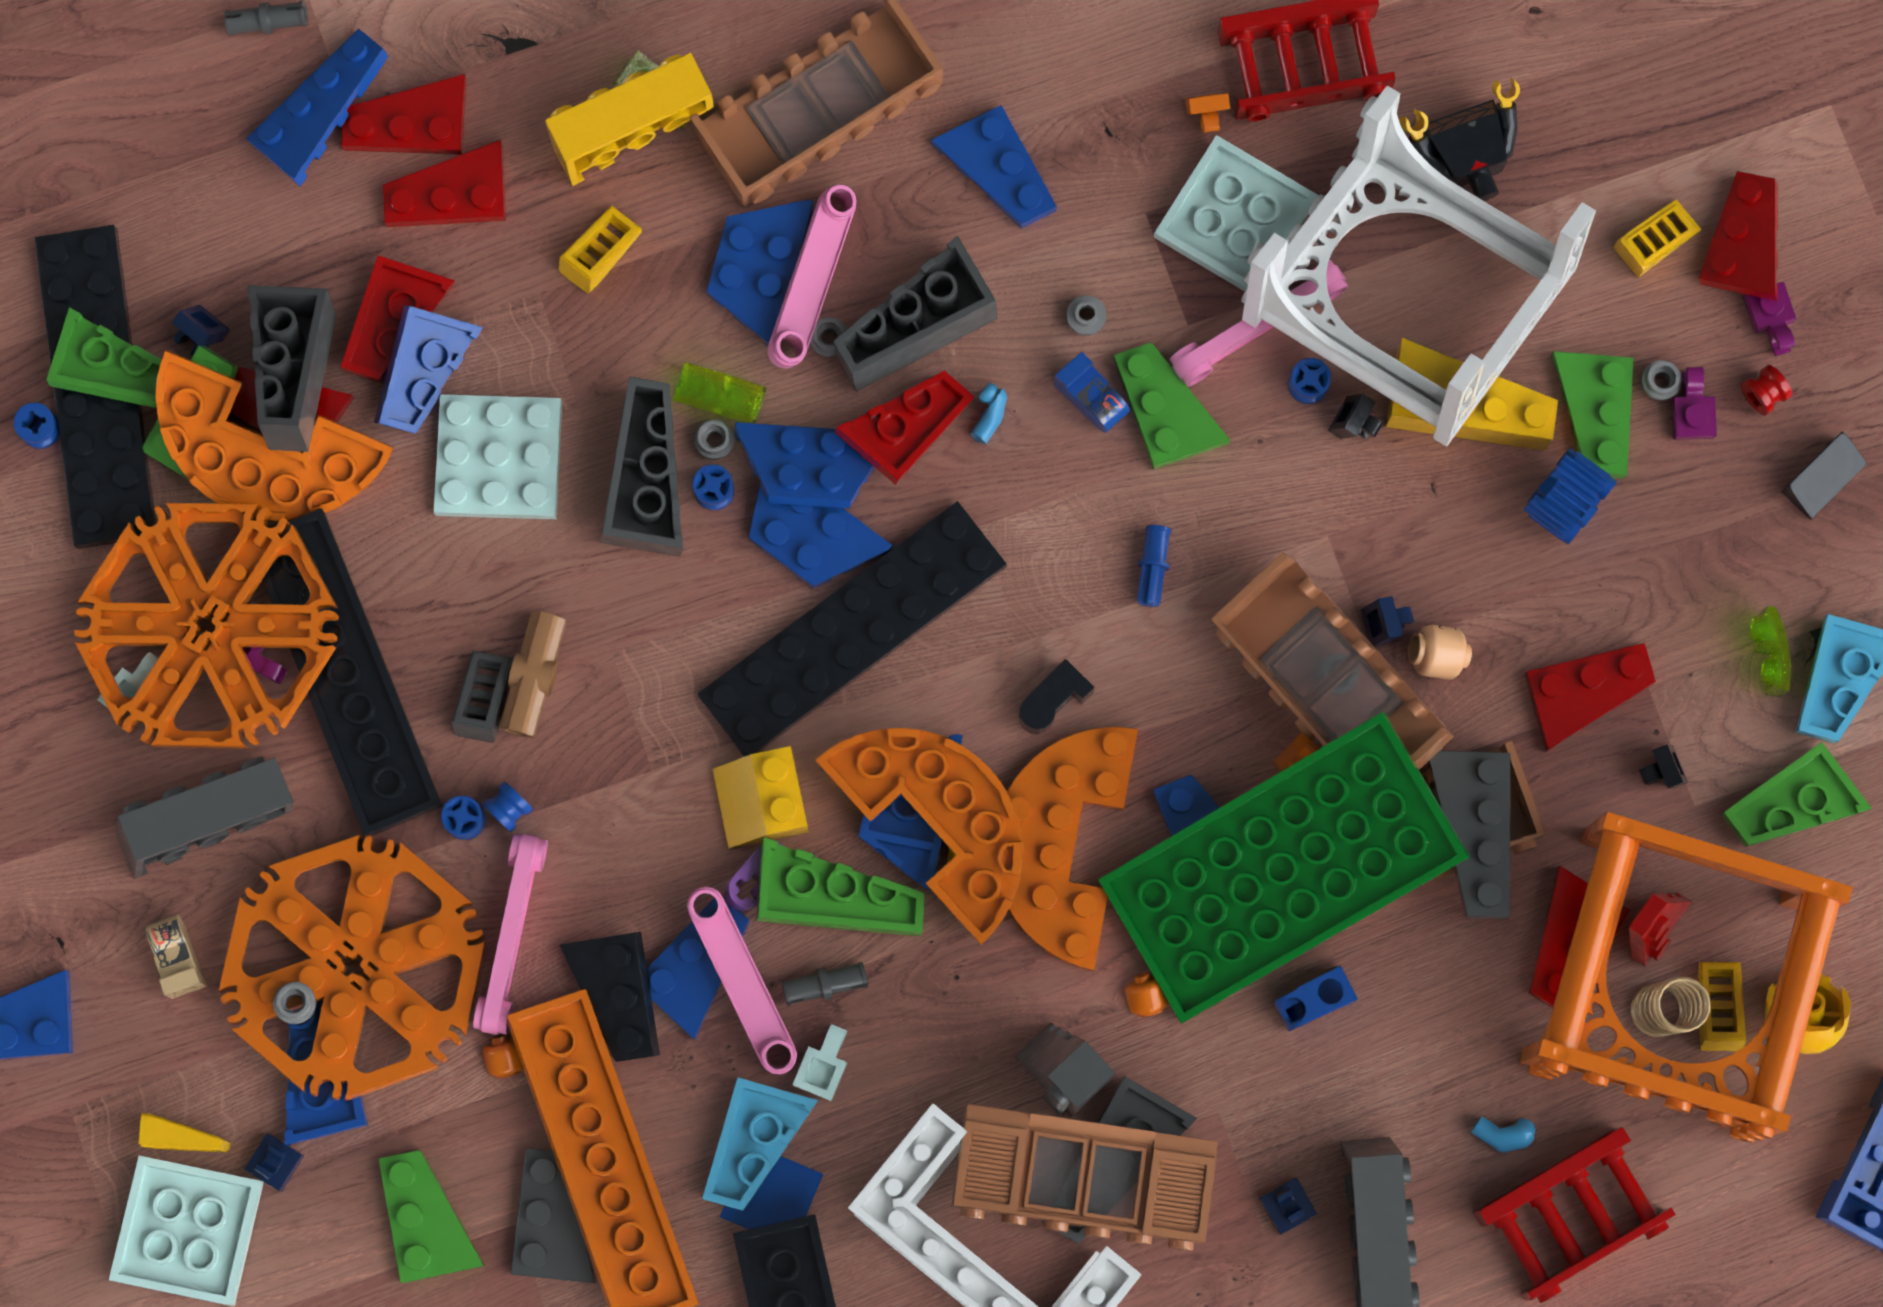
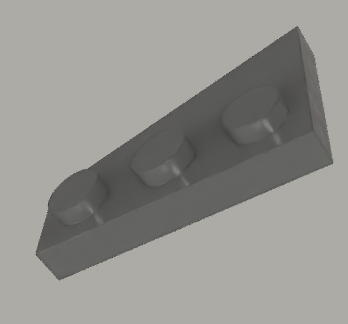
M526 1148L511 1275L596 1283L589 1252L553 1151Z

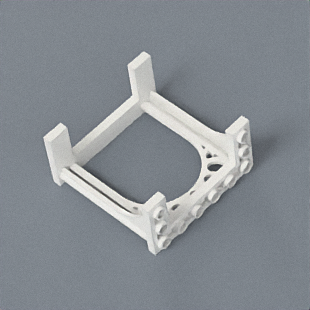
M1386 86L1378 98L1371 96L1361 111L1360 117L1364 121L1356 134V137L1360 140L1352 154L1353 161L1348 167L1342 165L1337 170L1330 183L1332 188L1326 196L1322 194L1317 196L1309 209L1308 215L1310 217L1304 225L1297 223L1287 240L1274 232L1266 244L1258 243L1251 252L1247 261L1251 267L1244 280V283L1248 286L1241 299V302L1244 303L1242 320L1254 328L1257 327L1261 320H1264L1435 426L1433 439L1447 447L1576 271L1596 210L1582 202L1560 231L1557 243H1552L1456 185L1433 168L1417 152L1401 128L1397 117L1401 93ZM1368 183H1377L1383 188L1385 192L1383 203L1373 204L1366 198L1364 187ZM1395 188L1399 190V196H1405L1408 199L1402 202L1394 199ZM1354 198H1356L1357 203L1361 207L1358 213H1350L1347 208L1349 210L1352 209ZM1389 213H1415L1435 218L1450 225L1541 280L1483 360L1471 353L1449 382L1447 390L1355 334L1341 320L1331 303L1327 289L1326 273L1332 252L1339 241L1350 230L1368 219ZM1328 232H1333L1336 237L1330 239L1326 235ZM1310 259L1318 263L1315 270L1304 269L1310 264ZM1308 280L1316 284L1317 290L1307 296H1298L1291 293L1288 287L1295 281ZM1318 303L1323 307V312L1318 314L1311 306Z
M932 1104L848 1209L854 1213L856 1218L964 1307H1038L916 1206L958 1155L960 1141L967 1133L963 1127L935 1104ZM1106 1246L1101 1253L1095 1251L1052 1307H1117L1142 1274Z

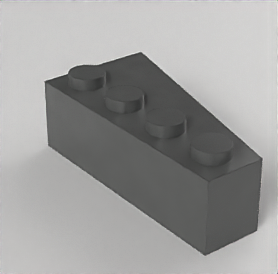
M957 235L947 244V248L935 259L930 258L907 283L896 287L890 292V297L876 309L872 308L834 340L837 359L857 392L997 320L996 300Z
M248 285V297L251 304L250 324L253 332L254 347L252 352L256 372L255 391L259 428L269 450L309 452L336 320V313L327 289Z
M629 376L600 543L680 557L683 550L669 383Z
M264 757L254 758L243 763L240 766V771L226 775L224 771L216 772L201 780L202 785L187 790L185 786H179L163 793L162 800L148 805L145 800L138 801L123 808V814L117 816V837L134 879L148 874L146 865L153 862H165L166 865L183 859L182 856L188 853L190 847L195 844L199 848H209L229 837L228 830L236 828L237 833H243L292 812L294 801L276 758L267 761L264 760Z
M1050 1023L1015 1056L1046 1090L1043 1099L1059 1116L1064 1112L1070 1117L1075 1115L1108 1084L1115 1073L1085 1040L1076 1035L1072 1036L1068 1031L1064 1032L1062 1028L1056 1027L1053 1023Z
M1390 1137L1340 1141L1342 1156H1346L1351 1164V1174H1347L1344 1177L1349 1207L1354 1208V1215L1349 1216L1348 1224L1352 1248L1357 1249V1256L1352 1257L1356 1306L1419 1307L1417 1282H1411L1410 1266H1416L1417 1264L1416 1247L1414 1240L1408 1241L1407 1225L1414 1224L1413 1204L1411 1199H1405L1404 1183L1411 1182L1409 1158L1402 1157V1153Z

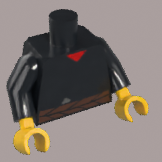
M1510 77L1511 88L1505 94H1501V84L1498 80L1492 83V92L1500 99L1497 105L1494 99L1431 122L1428 121L1425 113L1414 109L1417 120L1413 127H1410V122L1406 117L1401 116L1399 118L1401 128L1411 134L1408 139L1410 143L1433 168L1460 187L1470 184L1474 196L1483 201H1487L1499 194L1493 175L1502 172L1507 160L1513 155L1518 127L1516 103L1512 101L1518 97L1520 87L1512 77Z

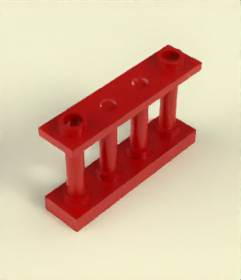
M1315 0L1221 17L1217 31L1220 46L1231 44L1232 47L1236 48L1246 93L1245 99L1237 101L1235 109L1236 120L1247 118L1248 122H1259L1269 118L1270 114L1361 97L1368 101L1371 96L1378 98L1386 86L1393 88L1396 80L1395 73L1379 74L1368 27V23L1376 16L1379 0ZM1347 23L1348 26L1353 28L1363 77L1340 81L1329 30L1334 25ZM1309 30V33L1314 34L1324 84L1301 88L1290 37L1295 32ZM1270 37V40L1275 41L1285 91L1262 95L1251 44L1257 39Z
M1623 1126L1615 1128L1473 1212L1482 1227L1493 1223L1496 1229L1500 1228L1533 1282L1534 1286L1521 1293L1525 1300L1537 1298L1540 1303H1543L1562 1291L1558 1284L1644 1234L1647 1240L1669 1228L1666 1221L1676 1215L1672 1207L1662 1209L1656 1213L1622 1157L1625 1154L1622 1146L1631 1142ZM1599 1160L1603 1166L1608 1165L1642 1221L1622 1234L1619 1233L1586 1178L1589 1176L1586 1168ZM1563 1181L1567 1187H1573L1606 1242L1586 1255L1583 1254L1551 1200L1554 1195L1550 1189ZM1529 1202L1531 1208L1536 1207L1570 1263L1551 1276L1547 1275L1515 1221L1518 1216L1514 1210Z

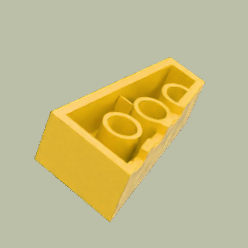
M691 53L684 56L680 54L670 56L660 63V67L650 72L639 71L633 73L623 81L624 84L611 90L608 88L599 89L591 93L587 97V101L574 107L572 105H565L552 112L551 117L545 120L554 151L572 187L585 180L582 172L589 168L598 166L600 170H603L616 163L614 158L621 150L628 148L637 151L648 145L655 138V131L660 128L664 132H671L690 121V117L697 113L699 116L714 107L712 93Z
M1404 338L1401 339L1395 355L1396 360L1447 390L1449 382L1464 363ZM1498 376L1454 437L1546 451L1554 437L1558 400ZM1389 400L1386 427L1428 434L1435 433V426L1393 400Z

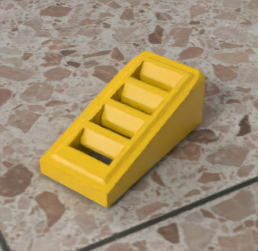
M1676 199L1618 239L1613 248L1637 278H1639L1702 229ZM1672 213L1676 215L1687 229L1682 234L1668 218ZM1661 222L1674 239L1669 241L1657 227V224ZM1650 231L1663 247L1657 249L1645 233ZM1637 239L1640 240L1651 254L1647 258L1634 243Z
M611 205L560 256V273L585 293L589 294L642 233V228ZM609 224L612 225L624 236L621 239L607 229V226ZM598 237L602 238L604 241L610 244L612 248L609 250L596 239ZM590 249L601 259L599 261L595 260L586 251Z
M1699 962L1698 982L1707 990L1709 998L1710 995L1732 996V1001L1710 1000V1013L1707 1020L1699 1027L1700 1050L1738 1051L1746 1043L1741 962ZM1709 978H1731V984H1709ZM1711 1012L1732 1013V1018H1711ZM1712 1029L1732 1030V1032H1712Z
M141 1113L138 1144L143 1148L220 1153L230 1151L231 1143L227 1142L224 1138L150 1113Z

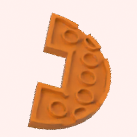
M165 350L159 367L155 397L160 431L172 459L189 479V482L215 503L259 504L262 508L266 507L272 512L271 517L268 519L270 521H280L282 517L286 520H293L320 508L324 510V513H327L342 506L367 488L381 472L394 449L392 445L318 415L313 428L309 452L269 450L262 434L227 420L242 385L241 381L171 351Z
M1104 727L1086 730L1063 738L1035 756L1021 770L1007 791L1018 816L1023 841L1021 877L1009 912L1022 931L1048 954L1067 964L1093 972L1108 896L1103 888L1068 881L1083 804L1120 811L1124 809L1138 729Z
M887 728L861 733L841 741L815 759L869 821L875 819L902 794L948 845L956 856L927 881L926 884L982 945L1003 921L1018 889L1023 862V841L1018 816L1008 792L992 769L961 744L936 733L910 728Z

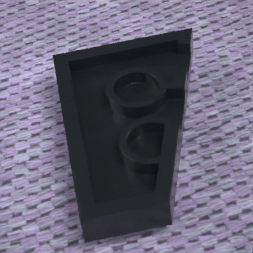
M641 932L559 945L580 989L587 990L602 1035L615 1062L660 1055Z

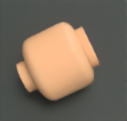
M1427 624L1419 632H1415L1412 635L1408 645V661L1414 665V669L1421 676L1453 680L1460 674L1463 668L1469 666L1472 657L1471 646L1467 644L1463 632L1457 628Z

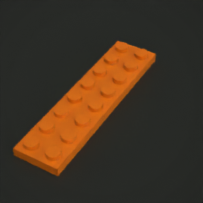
M583 989L507 1015L508 1027L607 1306L694 1307L699 1305L587 990Z

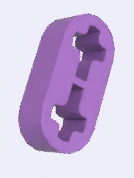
M761 846L751 854L725 886L724 895L726 901L735 910L748 911L757 905ZM753 878L757 882L750 890L753 900L749 897L743 900L737 897L739 888L736 886V883L743 886Z

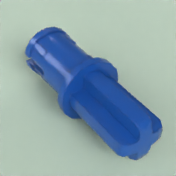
M1147 525L1143 557L1141 560H1138L1137 564L1141 571L1136 601L1145 607H1158L1161 602L1164 573L1170 567L1166 563L1172 529L1161 525Z

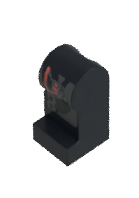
M1065 659L1025 698L1020 707V724L1029 733H1045L1053 725L1055 715L1073 697L1082 705L1093 694L1095 687Z

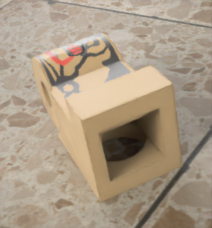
M178 914L146 926L147 938L155 956L153 958L160 976L159 982L164 996L174 999L208 986L187 929Z

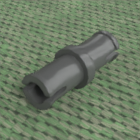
M304 0L279 5H270L269 2L259 3V7L225 10L224 13L225 17H228L224 19L229 36L255 31L271 34L274 33V29L308 26L309 23L308 19H305L308 18V11Z
M863 962L828 971L823 967L817 969L816 974L790 980H781L787 1006L821 997L826 1001L833 999V994L859 988H868Z

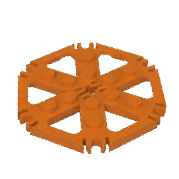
M165 503L170 510L171 519H169L168 514L162 508L156 506L154 510L158 515L157 523L154 526L148 527L143 518L140 516L136 517L135 524L142 532L138 536L134 525L129 522L77 603L81 606L90 604L94 605L93 609L88 607L76 609V615L82 618L89 617L91 625L86 630H74V635L82 640L92 641L87 643L75 642L115 723L120 727L122 726V729L130 734L137 724L144 723L145 731L139 740L146 744L151 743L152 747L249 749L244 743L242 732H244L246 739L256 746L260 744L255 735L258 726L266 725L272 735L278 734V726L271 719L274 715L279 719L280 726L285 729L332 656L336 647L333 645L321 646L319 644L320 641L334 643L337 641L338 636L334 633H323L322 625L329 620L337 621L339 616L331 610L321 611V609L329 607L338 609L296 527L291 524L289 529L290 523L282 517L276 527L268 528L267 521L272 515L268 508H262L259 504ZM194 523H234L239 526L240 533L208 581L186 540V531ZM137 554H144L148 558L170 603H114L110 598V591L130 559ZM280 556L291 557L309 589L310 597L304 605L247 604L273 562ZM213 615L212 623L216 626L215 630L212 633L205 631L202 636L199 635L201 627L197 623L200 618L208 620ZM115 646H166L135 696H124L106 662L108 651ZM242 647L299 648L306 654V663L286 695L280 699H271L267 696ZM205 670L230 717L229 725L221 731L180 730L175 725V715Z
M361 835L272 864L268 868L279 876V880L275 881L269 873L262 871L259 876L268 884L267 890L262 894H256L248 887L244 890L248 899L256 904L255 907L245 903L241 897L239 898L219 992L222 993L228 989L237 988L236 992L224 993L220 999L223 1005L231 1002L240 1003V1010L237 1014L227 1017V1021L230 1025H238L247 1019L246 1024L238 1028H231L232 1031L305 1094L306 1084L311 1076L313 1077L310 1083L312 1096H318L320 1085L324 1082L333 1083L332 1098L339 1101L343 1094L342 1084L347 1083L345 1101L439 1069L436 1064L428 1059L427 1055L432 1053L437 1061L445 1063L448 1059L439 1051L440 1043L444 1040H450L458 1047L462 1044L459 1036L454 1031H450L451 1027L462 1031L467 1037L486 945L485 941L477 945H468V942L475 943L484 937L482 929L475 932H467L464 929V925L468 920L477 918L475 909H468L458 914V911L465 907H471L473 904L401 842L397 857L395 859L392 858L395 854V844L391 839H388L387 847L382 853L372 851V836H367L364 839V851L359 852V843L362 838ZM335 861H344L350 865L351 876L340 926L335 924L296 890L295 881L301 873ZM403 872L412 874L440 898L441 909L436 915L383 933L396 875ZM260 921L268 922L310 958L258 977L246 975L242 967L250 930L255 923ZM347 942L354 949L351 951L344 945V943ZM340 953L345 959L349 958L352 961H355L358 957L363 959L360 966L364 975L370 980L367 981L361 975L358 976L355 973H351L348 977L345 976L346 967L342 959L336 954ZM453 955L462 961V971L456 1000L452 1008L446 1011L435 1009L396 976ZM330 961L337 968L334 970L327 962ZM373 964L379 970L377 972L374 971L370 965ZM290 982H300L307 985L314 993L316 1003L323 1001L312 1053L303 1061L293 1060L263 1033L264 1022L277 1017L273 1007V999L280 987ZM354 983L361 988L360 991L353 986ZM292 997L288 1001V1009L291 1011L300 1009L303 1000L300 997ZM366 1008H368L410 1044L411 1051L409 1056L403 1061L369 1073H362L355 1068L354 1063Z

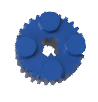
M1570 448L1557 462L1556 465L1558 466L1551 471L1544 482L1536 489L1524 509L1529 514L1528 517L1567 545L1577 535L1581 527L1584 528L1598 510L1596 507L1601 499H1605L1617 483V480L1612 478L1602 468L1579 451L1574 452Z

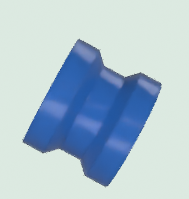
M1305 358L1299 361L1294 366L1288 381L1291 396L1302 404H1315L1321 401L1329 388L1331 372L1328 366L1319 359ZM1305 386H1313L1315 390H1313V388H1308Z
M28 403L16 412L14 429L16 434L30 447L46 449L58 441L60 436L58 418L45 405ZM35 418V423L33 424V426L28 428V426H31V423L34 421Z
M712 464L704 466L696 472L692 487L697 502L708 510L718 511L727 507L734 497V485L730 473L724 467Z
M503 781L498 786L499 792L493 798H487L481 805L511 833L517 827L516 821L522 815H529L534 809L507 782Z
M468 796L451 798L445 803L441 811V821L444 828L459 840L476 838L483 831L486 824L484 810L474 799Z

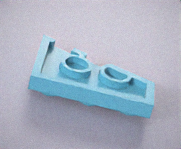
M1830 614L1824 617L1795 733L1834 744L1840 740L1865 702L1871 689L1883 674V629Z
M737 1077L702 1199L744 1211L818 1100Z

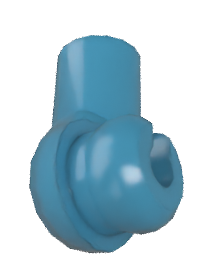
M987 383L979 394V400L987 404L988 407L969 433L973 439L984 445L987 444L1002 422L1008 397L1003 388L999 389L993 383Z
M1481 1116L1470 1133L1498 1152L1506 1153L1528 1147L1534 1140L1536 1128L1530 1120L1524 1118L1518 1119L1517 1123L1500 1128Z

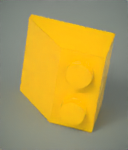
M791 746L750 754L712 769L729 849L762 843L764 837L777 840L809 833Z

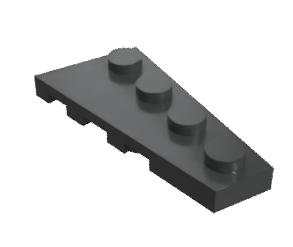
M1439 751L1428 761L1435 785L1436 799L1470 855L1468 859L1453 867L1466 918L1508 920L1510 917V753Z
M1124 1076L1098 1123L1181 1136L1197 1118ZM1096 1146L1088 1213L1107 1215L1130 1188L1137 1183L1141 1152ZM1082 1151L1050 1207L1074 1210ZM1069 1225L1068 1232H1058L1077 1244L1086 1237L1084 1235L1085 1227Z

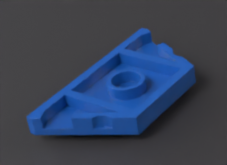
M803 200L727 216L707 288V295L719 306L726 308L733 314L734 318L745 328L748 327L764 340L767 346L769 345L809 227L814 208V201Z
M735 422L734 436L737 442H741L748 456L747 462L753 474L759 478L761 482L760 488L768 503L850 508L859 494L860 487L863 483L867 482L874 471L873 465L835 433L836 429Z
M760 482L749 540L814 589L831 581L833 577L841 573L846 574L860 567V564L879 555L884 556L892 550V544L844 508L768 503L760 488Z
M950 735L949 739L962 744L963 735ZM902 794L872 821H869L863 814L859 838L924 889L932 891L926 882L936 874L942 839Z

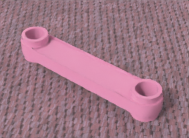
M845 185L829 187L820 195L768 345L767 353L769 360L779 368H793L803 361L806 356L856 209L857 200L855 193ZM830 196L836 197L842 202L843 212H839L832 207ZM781 341L791 344L794 349V358H789L782 353L780 348Z
M1329 260L1326 280L1328 294L1332 301L1344 293L1349 286L1339 267L1334 265L1332 260ZM1306 280V282L1290 292L1298 296H1307L1317 290V286L1312 281ZM1242 320L1201 346L1193 342L1183 347L1169 360L1173 364L1172 368L1180 380L1184 381L1187 387L1200 382L1213 372L1214 369L1211 365L1269 331L1273 326L1261 320L1257 327L1254 328Z
M514 834L511 842L508 866L514 867L487 996L479 997L473 1021V1028L479 1029L484 1033L507 1035L509 1031L506 1016L513 1013L514 1003L508 1001L522 930L535 871L542 872L548 849V840L540 839V836Z
M707 886L697 888L688 899L687 909L752 1046L761 1064L767 1071L779 1075L787 1073L796 1063V1047L734 918L718 890ZM707 893L716 898L718 909L712 916L703 917L695 911L694 901L700 894ZM782 1044L789 1049L791 1056L785 1065L774 1066L767 1060L766 1052L772 1045Z

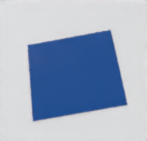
M780 1156L744 1211L724 1206L720 1217L746 1229H754L805 1217L823 1174Z

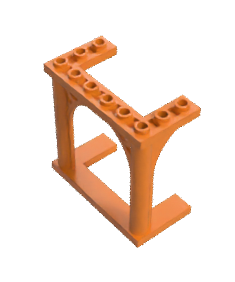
M1606 812L1585 828L1581 844L1598 849L1553 1010L1539 1041L1523 1048L1519 1064L1528 1066V1074L1538 1078L1552 1080L1553 1077L1559 1078L1560 1075L1576 1071L1583 1074L1582 1081L1592 1085L1607 1088L1608 1082L1624 1086L1623 1093L1634 1098L1648 1100L1649 1095L1666 1099L1664 1106L1676 1111L1690 1113L1691 1107L1707 1112L1705 1119L1730 1129L1729 1136L1741 1141L1754 1143V1140L1772 1139L1773 1135L1787 1132L1792 1115L1785 1114L1784 1110L1838 909L1849 903L1853 887ZM1639 847L1783 890L1779 905L1797 910L1768 1016L1750 1042L1723 1059L1706 1063H1682L1658 1056L1647 1050L1630 1036L1612 1008L1607 989V962ZM1596 984L1598 993L1594 994L1593 991ZM1592 1004L1599 1005L1603 1010V1016L1594 1018L1586 1023V1015H1593ZM1599 1027L1611 1028L1615 1033V1040L1611 1047L1601 1052L1593 1051L1588 1047L1587 1038L1593 1030ZM1766 1037H1768L1767 1043H1766V1046H1765V1045L1762 1044V1042L1765 1040ZM1622 1047L1631 1050L1634 1054V1059L1631 1063H1627L1628 1058L1625 1057L1616 1060L1609 1058L1615 1056ZM1750 1053L1760 1055L1758 1062L1754 1065L1760 1067L1758 1076L1754 1068L1746 1062L1747 1056ZM1651 1064L1650 1071L1642 1069L1647 1065ZM1662 1064H1667L1670 1067L1671 1073L1668 1076H1663L1660 1073V1066ZM1728 1066L1737 1067L1745 1075L1747 1089L1741 1096L1730 1092L1725 1085L1723 1073ZM1680 1073L1683 1077L1684 1082L1677 1080L1680 1076ZM1701 1073L1712 1075L1717 1092H1714L1712 1086L1706 1082H1703L1701 1086L1698 1082V1076Z

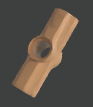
M531 612L521 652L516 653L511 666L508 680L510 691L501 719L500 730L525 738H535L545 698L551 695L558 670L556 659L566 627V619L547 612Z

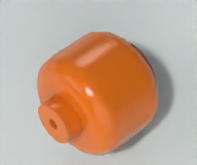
M1148 972L1135 975V982H1131L1125 987V995L1130 1012L1139 1017L1161 1013L1169 1002L1156 979L1151 977Z
M505 1034L492 1037V1043L487 1044L482 1051L487 1073L496 1078H506L520 1073L523 1066L513 1038L508 1039V1035Z

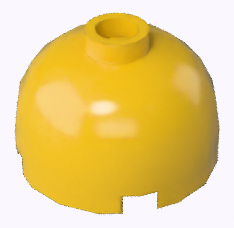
M1821 974L1800 1050L1802 1054H1816L1832 1048L1844 1036L1848 1026L1852 1004L1848 992L1842 986L1840 991L1837 987L1831 985V978L1824 974ZM1772 983L1768 988L1764 1010L1765 1020L1771 1008L1777 984L1774 986Z

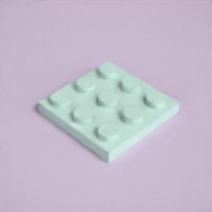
M1216 135L1156 229L1154 238L1234 286L1246 291L1248 285L1244 283V280L1251 267L1247 261L1253 249L1260 242L1266 244L1274 232L1287 240L1294 226L1297 223H1304L1309 209L1318 195Z
M440 395L434 495L435 516L557 520L562 421L561 398Z
M138 1156L109 1280L235 1306L264 1181Z

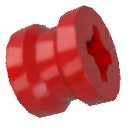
M1766 365L1762 368L1757 378H1749L1741 384V390L1748 403L1763 416L1772 412L1774 404L1778 401L1785 402L1793 396L1792 389L1786 378L1772 365Z

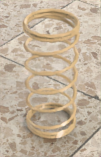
M1676 977L1644 986L1634 995L1631 1002V1017L1634 1024L1641 1032L1653 1037H1663L1695 1030L1707 1020L1710 1013V998L1707 990L1698 981L1689 977ZM1664 990L1669 991L1676 998L1679 1005V1017L1675 1025L1670 1024L1664 1018L1660 1009V998Z

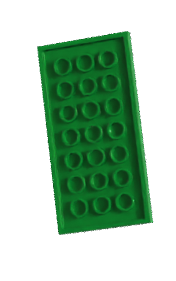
M1381 712L1098 879L1182 1024L1463 862L1470 855L1385 712Z

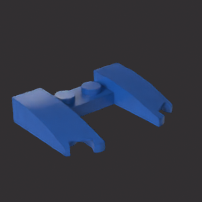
M1882 1076L1868 1105L1874 1109L1840 1180L1832 1181L1815 1216L1821 1221L1883 1252Z

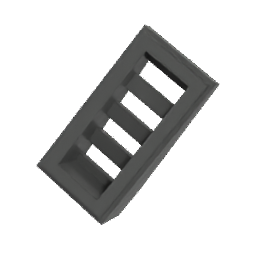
M472 650L452 721L455 735L491 743L495 741L513 662L511 657ZM478 669L498 671L499 674L498 677L477 674ZM476 684L495 689L494 692L474 689ZM471 701L490 704V707L488 709L472 706Z

